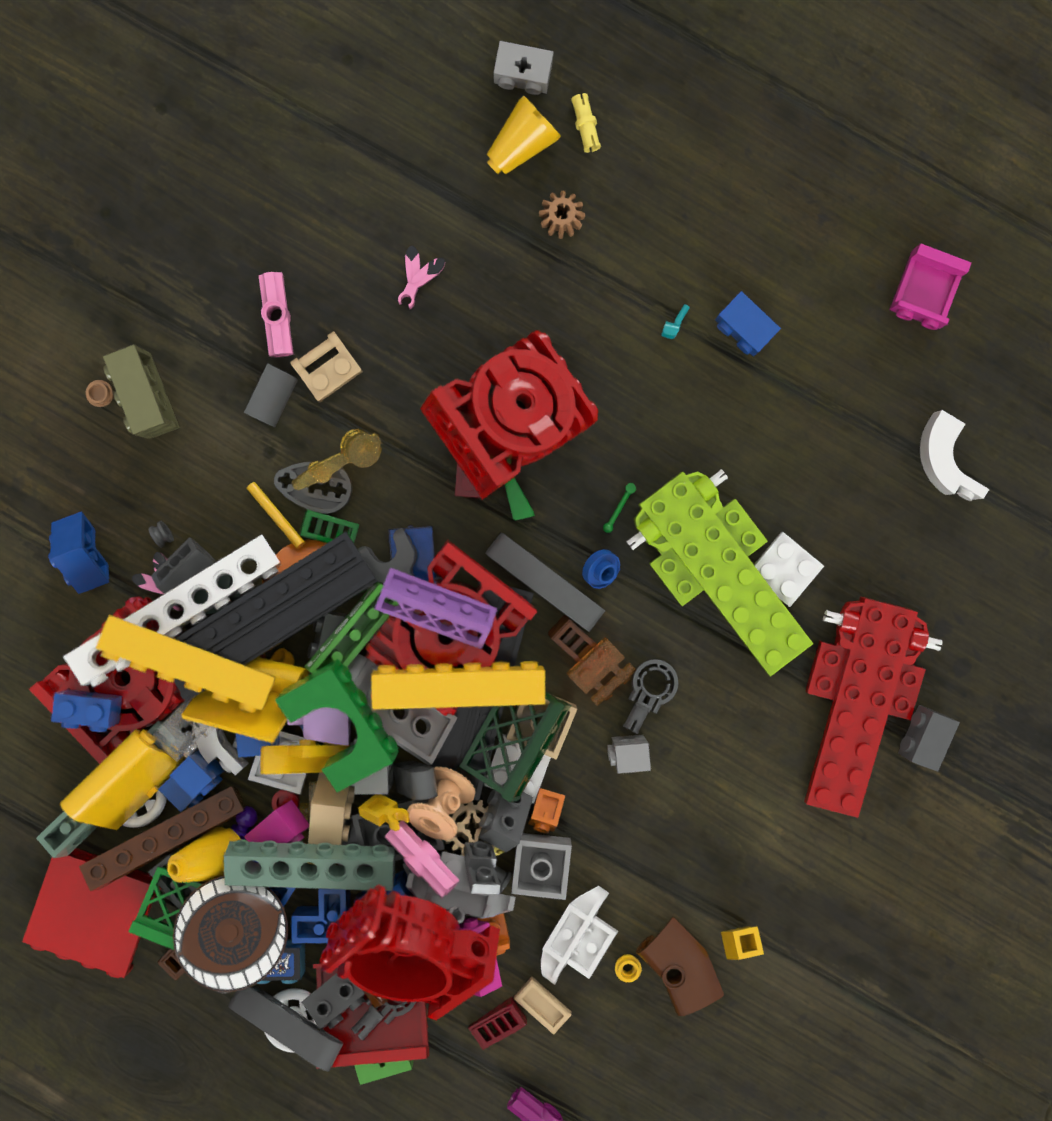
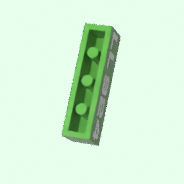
M376 583L370 587L305 665L308 671L314 673L339 659L342 665L349 666L390 616L375 610L383 588L381 583ZM385 597L384 602L394 606L399 605V603L393 599Z

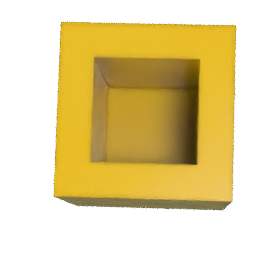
M758 926L742 927L721 932L728 960H741L764 954Z

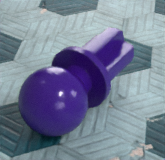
M245 806L246 811L236 816L237 824H233L231 827L241 840H246L244 836L251 831L250 827L257 821V812L249 806Z

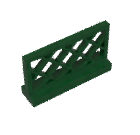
M545 691V699L550 701L545 712L536 714L534 704L529 705L531 716L518 719L515 705H509L513 721L500 724L498 712L501 707L508 705L493 706L459 767L502 794L501 797L509 802L518 801L572 705L564 700H559ZM542 716L541 720L538 723L537 718ZM532 719L534 732L532 736L523 738L519 722ZM514 724L518 740L505 743L501 727ZM496 729L500 744L487 748L485 735L487 731ZM519 743L521 751L519 759L509 762L506 746ZM501 748L504 764L492 767L488 751ZM483 752L486 764L485 769L477 770L469 765L475 754ZM515 764L513 770H511L510 765ZM506 768L508 779L504 786L495 782L494 769Z

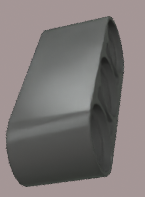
M405 761L393 765L397 793L413 800H425L438 796L434 767L417 761Z

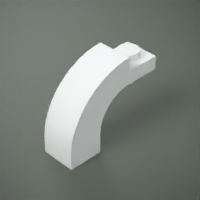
M943 410L934 412L924 428L920 442V457L927 477L945 495L955 494L958 490L957 494L968 501L984 499L989 489L963 474L954 461V443L965 423Z
M193 721V732L197 747L208 764L218 757L221 767L228 773L232 772L234 775L238 774L249 764L243 757L238 758L237 750L228 742L223 729Z

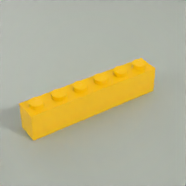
M110 615L95 647L103 651L102 657L118 662L119 658L131 661L129 667L146 672L147 668L158 671L157 677L173 682L177 678L185 681L184 687L201 693L202 688L213 692L211 697L228 703L229 698L240 702L239 708L255 713L256 709L262 710L276 678Z
M535 661L521 662V666H509L508 662L492 663V667H481L480 663H466L464 668H452V664H436L435 669H424V665L413 664L407 665V669L395 670L394 665L378 666V670H373L371 675L372 709L545 704V670L543 666H538V662Z

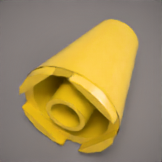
M523 96L519 99L489 149L487 155L490 159L487 163L497 174L501 171L507 174L555 143L561 136L532 103Z
M223 826L216 827L172 855L168 860V874L176 882H205L224 876V854L229 842L241 840V838L233 829L222 828Z

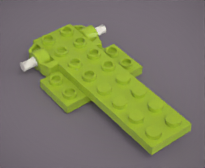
M720 469L711 478L700 472L688 475L681 472L638 504L640 510L634 518L638 533L626 542L628 545H631L632 550L644 541L657 549L661 555L650 562L649 565L681 606H684L704 590L765 672L771 677L813 645V642L748 558L749 555L768 541L736 499H733L724 507L722 506L716 487L728 479L726 474L723 475L724 471Z

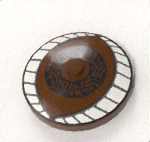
M218 877L204 883L193 891L179 910L173 932L176 957L186 974L199 985L222 992L242 990L263 980L276 967L286 947L288 921L280 899L269 887L225 885V877Z

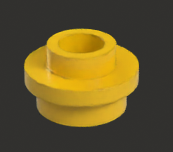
M623 955L618 958L615 963V973L620 980L633 982L639 978L642 967L640 961L635 956ZM631 964L633 966V968L630 971H625L623 969L624 965Z

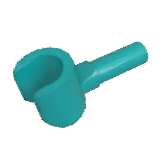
M683 305L674 323L665 322L661 336L669 339L676 337L682 320L690 308L688 305Z

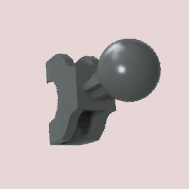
M403 528L396 530L393 534L397 552L390 562L380 561L369 547L362 546L358 548V551L378 582L385 583L390 568L415 577L413 567L417 560V550L407 531ZM403 620V627L408 629L410 637L414 638L415 628Z

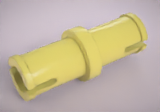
M583 93V99L578 94L572 97L571 102L573 103L577 119L575 126L580 131L584 152L589 153L590 147L591 151L594 152L601 148V144L599 143L595 127L597 120L595 116H592L588 94Z

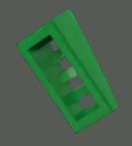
M514 477L505 484L513 520L517 521L534 517V511Z
M306 509L299 535L329 543L334 540L330 536L333 525L336 523L339 525L335 538L342 535L344 526L349 527L348 535L354 543L360 524ZM315 517L317 521L314 532H310L311 521ZM323 520H326L328 523L323 536L320 535Z

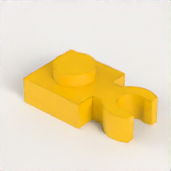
M382 794L373 795L358 808L359 815L362 818L378 826L386 822L393 831L400 830L398 820L406 823L410 821L407 810L398 808L396 801Z

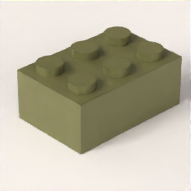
M131 345L103 356L106 363L103 366L107 378L114 384L116 391L113 392L117 404L123 407L126 415L123 417V421L130 433L152 439L180 428L150 352L136 345Z

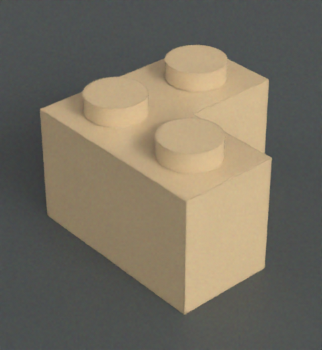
M323 772L319 773L311 803L308 844L330 843L332 845H342L343 842H348L350 825H345L346 819L350 820L352 803H354L355 798L354 787L349 786L336 792Z

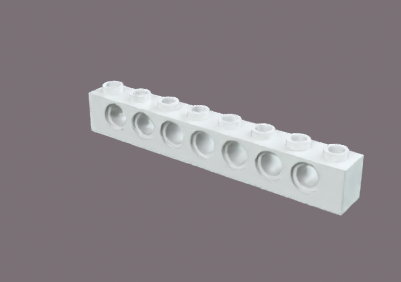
M260 535L124 620L144 628L149 621L157 620L159 623L157 633L175 638L183 632L181 630L183 626L188 623L195 625L207 617L206 612L214 607L216 610L225 607L231 602L230 597L238 592L240 595L249 592L255 587L254 582L262 577L264 580L270 579L279 572L277 568L282 565L263 535ZM248 560H253L257 563V569L252 574H245L242 571L243 564ZM224 575H230L233 578V584L228 589H221L218 585L219 579ZM199 590H206L209 594L208 600L204 604H196L194 601V596ZM175 605H182L184 608L183 616L180 619L173 620L170 616L171 608ZM101 634L63 656L82 686H89L91 684L92 687H96L108 679L106 674L114 669H117L119 672L127 668L131 662L123 658H119L118 662L109 659L106 665L99 666L96 662V656L102 650L95 647Z

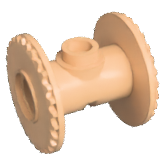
M435 767L438 796L430 798L427 804H411L407 811L409 813V823L416 830L430 838L447 841L453 839L458 832L456 823L449 815L458 810L460 804L472 802L476 791L471 781L457 771L447 767Z

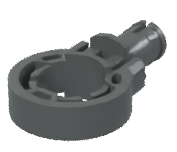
M645 661L633 672L631 679L632 692L628 699L634 701V706L625 724H623L624 728L638 734L650 710L657 714L661 705L669 702L675 696L678 689V677L673 667L665 661ZM655 664L656 667L648 668V671L657 670L665 676L666 681L670 680L667 673L669 672L672 678L670 692L667 693L671 684H666L662 693L658 695L648 693L643 686V678L647 672L643 671L639 677L640 671L647 665ZM645 696L648 697L646 704L643 703Z
M368 998L365 1002L367 1005H370L371 1002ZM385 1002L386 1007L381 1012L378 1010V1007L374 1008L372 1005L351 1029L356 1034L365 1025V1028L358 1035L364 1041L391 1009H393V1012L384 1020L387 1025L396 1016L408 1013L415 1006L416 1002H411L408 1007L404 1006L407 1002L396 1006ZM404 1007V1010L397 1011V1008Z

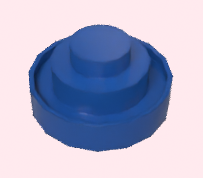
M610 550L596 551L585 562L582 573L584 580L593 588L600 589L608 586L614 581L620 571L619 558Z

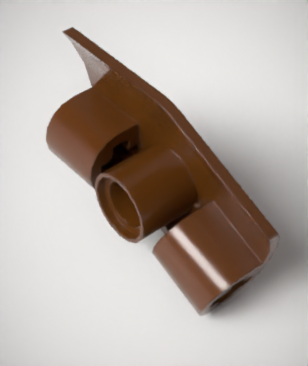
M675 917L669 920L656 937L650 935L637 948L636 953L662 978L678 1016H686L701 1010L724 996L706 949ZM670 969L679 970V973L674 977L666 975Z

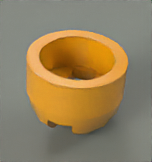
M284 648L278 649L271 658L274 661L290 665L295 664L294 656Z

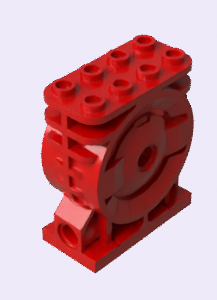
M538 330L530 333L527 338L520 339L514 346L507 347L502 353L480 366L469 382L455 379L444 387L436 388L430 393L420 408L482 499L512 480L520 473L521 466L531 464L549 455L580 433L586 431L598 420L596 405L587 398L581 383L567 369L564 358L556 353L548 335ZM491 384H492L493 387H494V389H493V391H492V393H491V396H490V409H489L488 393H489L490 386H491ZM516 400L521 401L525 405V409L519 408Z
M447 540L427 567L429 577L427 582L490 605V603L483 595L484 591L492 590L506 601L495 615L492 628L484 642L488 648L487 650L479 649L455 639L443 642L438 637L439 633L410 622L407 623L415 628L414 639L419 654L434 666L436 664H452V667L460 664L464 666L466 663H480L481 667H491L497 657L501 638L516 636L526 622L533 618L537 610L526 599L451 541ZM462 566L468 573L480 581L476 588L465 582L452 579ZM433 572L440 576L442 579L434 580ZM413 610L415 614L420 616L426 615L422 610ZM390 615L367 643L366 650L369 652L367 657L378 666L382 663L384 665H394L395 670L407 669V665H424L412 650L410 631L400 625L401 619ZM446 619L440 620L444 625H453L451 621ZM502 624L507 629L499 630V627ZM472 629L466 630L468 634L478 637L477 631ZM434 707L444 716H447L448 713L455 715L458 711V707Z
M131 597L125 602L126 605L123 608L117 609L113 613V616L124 620L153 601L148 597L144 599L142 597ZM151 620L146 624L145 628L158 632L159 623L157 620ZM106 621L98 631L88 637L81 645L101 634ZM100 651L96 656V662L99 666H104L109 661V659L101 656L103 651ZM68 663L58 665L46 678L36 682L29 690L51 713L53 711L54 694L66 689L122 696L121 709H135L142 718H137L134 712L120 713L119 724L107 728L105 732L90 731L89 726L79 725V728H66L92 757L101 764L133 731H142L144 728L163 720L181 702L185 701L181 697V692L174 681L169 682L159 678L158 690L164 696L163 698L155 690L158 680L157 671L147 668L146 672L128 666L119 672L117 669H114L106 674L108 679L96 687H92L91 684L89 686H82ZM124 670L130 674L129 684L122 680L121 675Z
M378 884L374 888H370L367 894L360 900H357L348 911H344L336 922H332L326 932L327 946L320 957L322 971L331 973L338 967L337 976L339 978L346 979L348 977L360 989L381 998L403 1002H425L429 1004L427 1017L437 1021L494 981L500 929L490 925L481 933H476L472 930H460L457 919L445 908L421 898L401 896L396 891H392L385 896V887Z

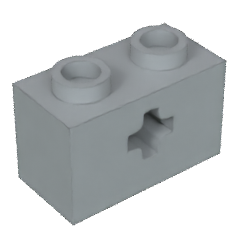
M500 41L494 68V83L503 89L512 90L515 87L525 89L527 93L533 95L547 94L553 64V51ZM522 67L527 68L524 73H520Z
M644 735L611 737L612 745H607L608 759L610 765L615 766L617 773L651 771L649 744Z

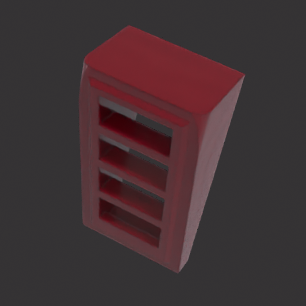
M510 997L470 1024L468 1029L484 1050L526 1026L527 1018L513 997ZM509 1012V1014L512 1016V1018L514 1019L512 1022L508 1020V1018L505 1015L506 1013ZM499 1017L506 1025L503 1028L496 1020ZM491 1022L496 1028L497 1032L493 1033L490 1027L488 1026V1023ZM479 1028H484L489 1036L487 1039H484L478 1030Z

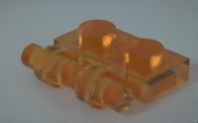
M604 637L566 674L585 694L594 687L598 692L590 699L598 706L604 700L608 701L613 696L611 693L622 683L626 684L630 680L629 676L636 669L630 662L621 669L618 664L625 657ZM612 671L615 676L603 685L600 681Z

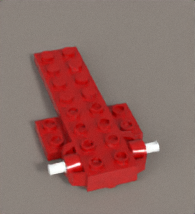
M860 596L859 601L846 602L840 614L828 610L825 611L824 614L827 616H823V621L837 624L835 643L819 641L805 690L808 694L831 699L833 703L804 802L807 805L857 818L862 807L888 714L908 720L912 718L926 670L923 667L912 664L915 663L916 658L925 648L940 651L941 647L938 645H942V640L929 637L927 623L917 617L918 612Z

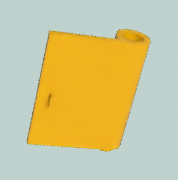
M259 657L246 666L276 677L262 710L256 709L255 713L239 708L240 702L230 698L228 703L211 697L212 691L206 690L191 700L181 716L186 720L273 743L288 720L275 699L283 689L307 677L309 671L298 666Z
M135 730L61 801V807L75 821L118 830L170 778L169 775L185 760V757L157 748L154 744L155 738L147 730Z

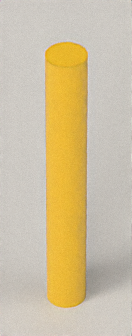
M255 482L249 484L247 490L292 544L297 549L301 548L305 544L302 537Z

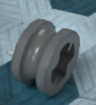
M163 521L157 522L156 527L150 526L148 528L152 539L160 548L165 547L167 541L169 543L174 541L170 529Z

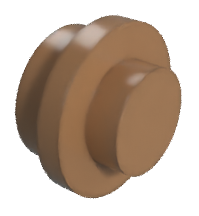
M95 380L87 386L86 398L90 404L96 407H105L113 400L114 391L108 382Z

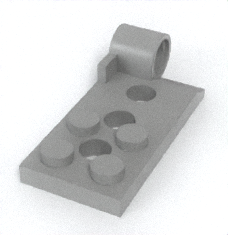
M358 654L347 668L352 674V680L356 687L365 693L368 705L372 709L371 675L373 670H378V665ZM434 707L404 708L405 715L401 720L394 716L393 709H372L373 712L380 716L383 728L388 735L395 739L397 745L427 765L433 764L457 720L456 716L450 713L444 716ZM418 719L426 723L427 729L424 734H420L416 730L415 725Z

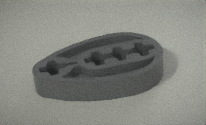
M318 461L298 463L279 470L274 477L276 488L286 498L301 507L319 513L331 514L342 510L349 503L353 494V484L349 474L342 467L333 463ZM287 473H290V478L300 482V484H289L285 488V484L281 483V478L286 477ZM313 478H316V483L325 485L326 481H330L329 484L332 487H338L339 483H343L342 486L344 489H347L346 494H341L340 498H337V493L328 492L327 496H324V491L315 489L314 493H311L307 483L312 482Z

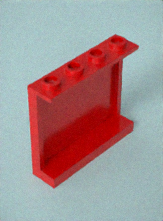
M75 848L68 856L52 857L22 942L29 944L34 950H46L55 953L60 959H72L80 962L85 968H97L105 971L111 977L125 978L134 967L131 963L141 938L128 931L132 922L137 917L153 877L148 873L135 870L99 890L90 891L79 866L97 857V855ZM153 903L149 904L145 913L146 916L149 915Z
M313 964V969L316 968L317 989L337 973L338 967L331 973H326L322 971V964ZM367 995L363 996L365 1000L368 999ZM387 1001L389 1004L395 1006L403 1003V1001ZM422 1001L416 1002L415 1006L408 1013L396 1016L387 1025L384 1020L393 1012V1009H391L364 1041L358 1035L365 1028V1025L356 1034L351 1028L368 1011L372 1003L367 1005L364 1002L354 1011L348 1008L341 1014L344 1019L332 1029L328 1026L323 1028V1030L343 1043L332 1067L418 1060L429 1057L426 1003ZM407 1002L404 1006L408 1007L411 1002ZM386 1005L379 1006L378 1010L381 1012ZM404 1007L397 1008L398 1012L404 1010Z

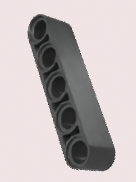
M500 532L485 552L495 562L588 632L592 630L604 614L605 610L504 533Z
M256 985L235 991L228 1004L231 1010L322 1070L330 1071L343 1046L339 1039L320 1029L316 1024Z

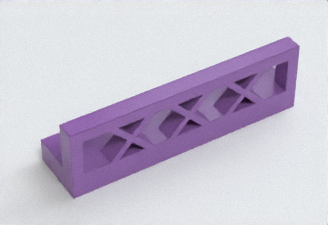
M390 568L375 610L481 649L492 628L497 608ZM385 597L397 601L399 605L394 606L384 602ZM413 610H422L426 615L420 616L415 614ZM446 619L451 621L453 625H444L440 620ZM472 629L480 632L481 635L476 637L468 634L466 630Z

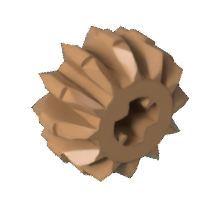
M564 190L561 191L560 198H557L556 194L551 193V202L543 200L542 206L544 209L539 211V217L544 219L541 222L542 228L550 226L548 230V235L550 236L555 231H559V239H563L564 231L572 237L574 235L573 228L580 230L582 224L579 220L585 218V213L579 211L583 208V203H574L576 199L575 194H571L568 199L565 198L566 193ZM561 210L563 214L567 212L566 219H561V216L557 218V212Z

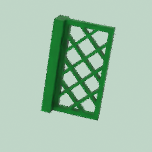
M158 866L137 917L132 922L128 932L175 950L173 943L174 923L171 916L179 913L180 909L169 913L164 897L177 892L183 905L186 900L182 889L189 886L198 888L204 883L182 882L186 885L180 887L179 882L172 879L175 889L162 895L158 886L161 875L171 877L168 874L167 868ZM155 892L157 897L152 899L153 894ZM159 900L164 916L157 919L146 916L145 913L149 904ZM166 919L168 924L161 922V920Z

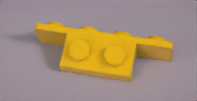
M299 740V745L262 746L260 773H322V768L327 760L350 747V744L339 745L323 742V745H316L314 740Z

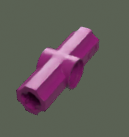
M523 1087L516 1089L507 1103V1109L522 1121H564L555 1107L549 1103H541Z

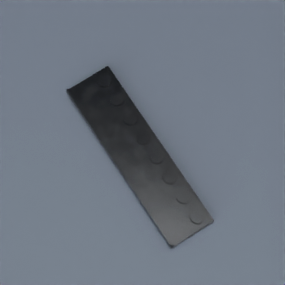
M345 532L175 639L246 666L372 587L378 581L348 533ZM177 678L174 679V683L185 701H190L206 691L204 688H202L201 693L184 687L185 681Z
M510 587L529 603L532 602L533 592ZM487 590L483 593L490 605L497 608V614L506 601L492 590ZM502 624L499 627V630L507 629ZM525 625L516 636L501 638L497 657L493 663L508 662L509 666H515ZM484 643L482 648L487 650L488 646ZM460 664L456 668H464V666ZM493 706L458 707V711L454 715L457 717V720L433 764L430 765L434 768L447 767L462 774L474 785L473 787L476 791L474 800L478 801L484 782L459 766ZM501 707L498 712L499 721L504 707ZM496 729L487 731L485 735L487 748L494 746L497 734ZM492 750L488 751L489 758L491 757ZM483 752L475 754L469 765L477 770L485 769L486 764Z

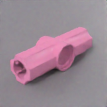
M263 273L259 275L263 306L261 315L265 321L269 357L280 358L294 355L290 330L291 315L287 308L283 273ZM276 309H281V318L277 321H271V313Z
M401 820L399 822L400 830L393 831L390 829L385 835V839L404 858L403 861L418 878L422 877L442 899L459 883V879L440 860V855L426 840L422 841L407 823Z

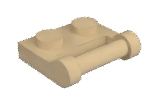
M334 331L327 335V340L300 359L295 358L290 362L318 402H321L363 372ZM336 347L339 352L336 356L309 374L305 369L307 366Z

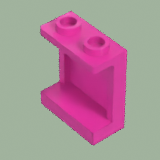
M919 244L910 254L890 310L896 312V316L901 319H915L922 322L921 325L931 330H937V328L940 329L946 326L949 322L947 315L962 276L968 273L971 262L924 244Z

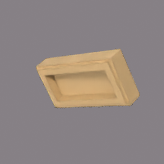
M533 977L514 996V1000L552 1034H555L572 1015L565 1005Z

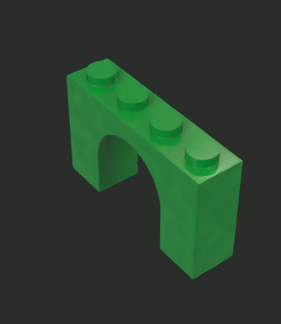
M339 659L283 689L275 699L290 723L319 708L340 710L353 721L357 730V742L330 757L322 768L323 773L336 792L389 766L394 762L399 752L395 739L387 734L383 728L380 716L372 711L368 705L365 693L356 687L350 670L345 665H342Z

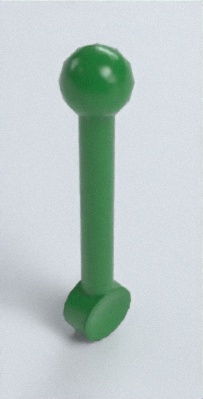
M633 483L626 485V492L608 523L603 525L604 532L610 533L613 531V524L630 494L636 491V486Z

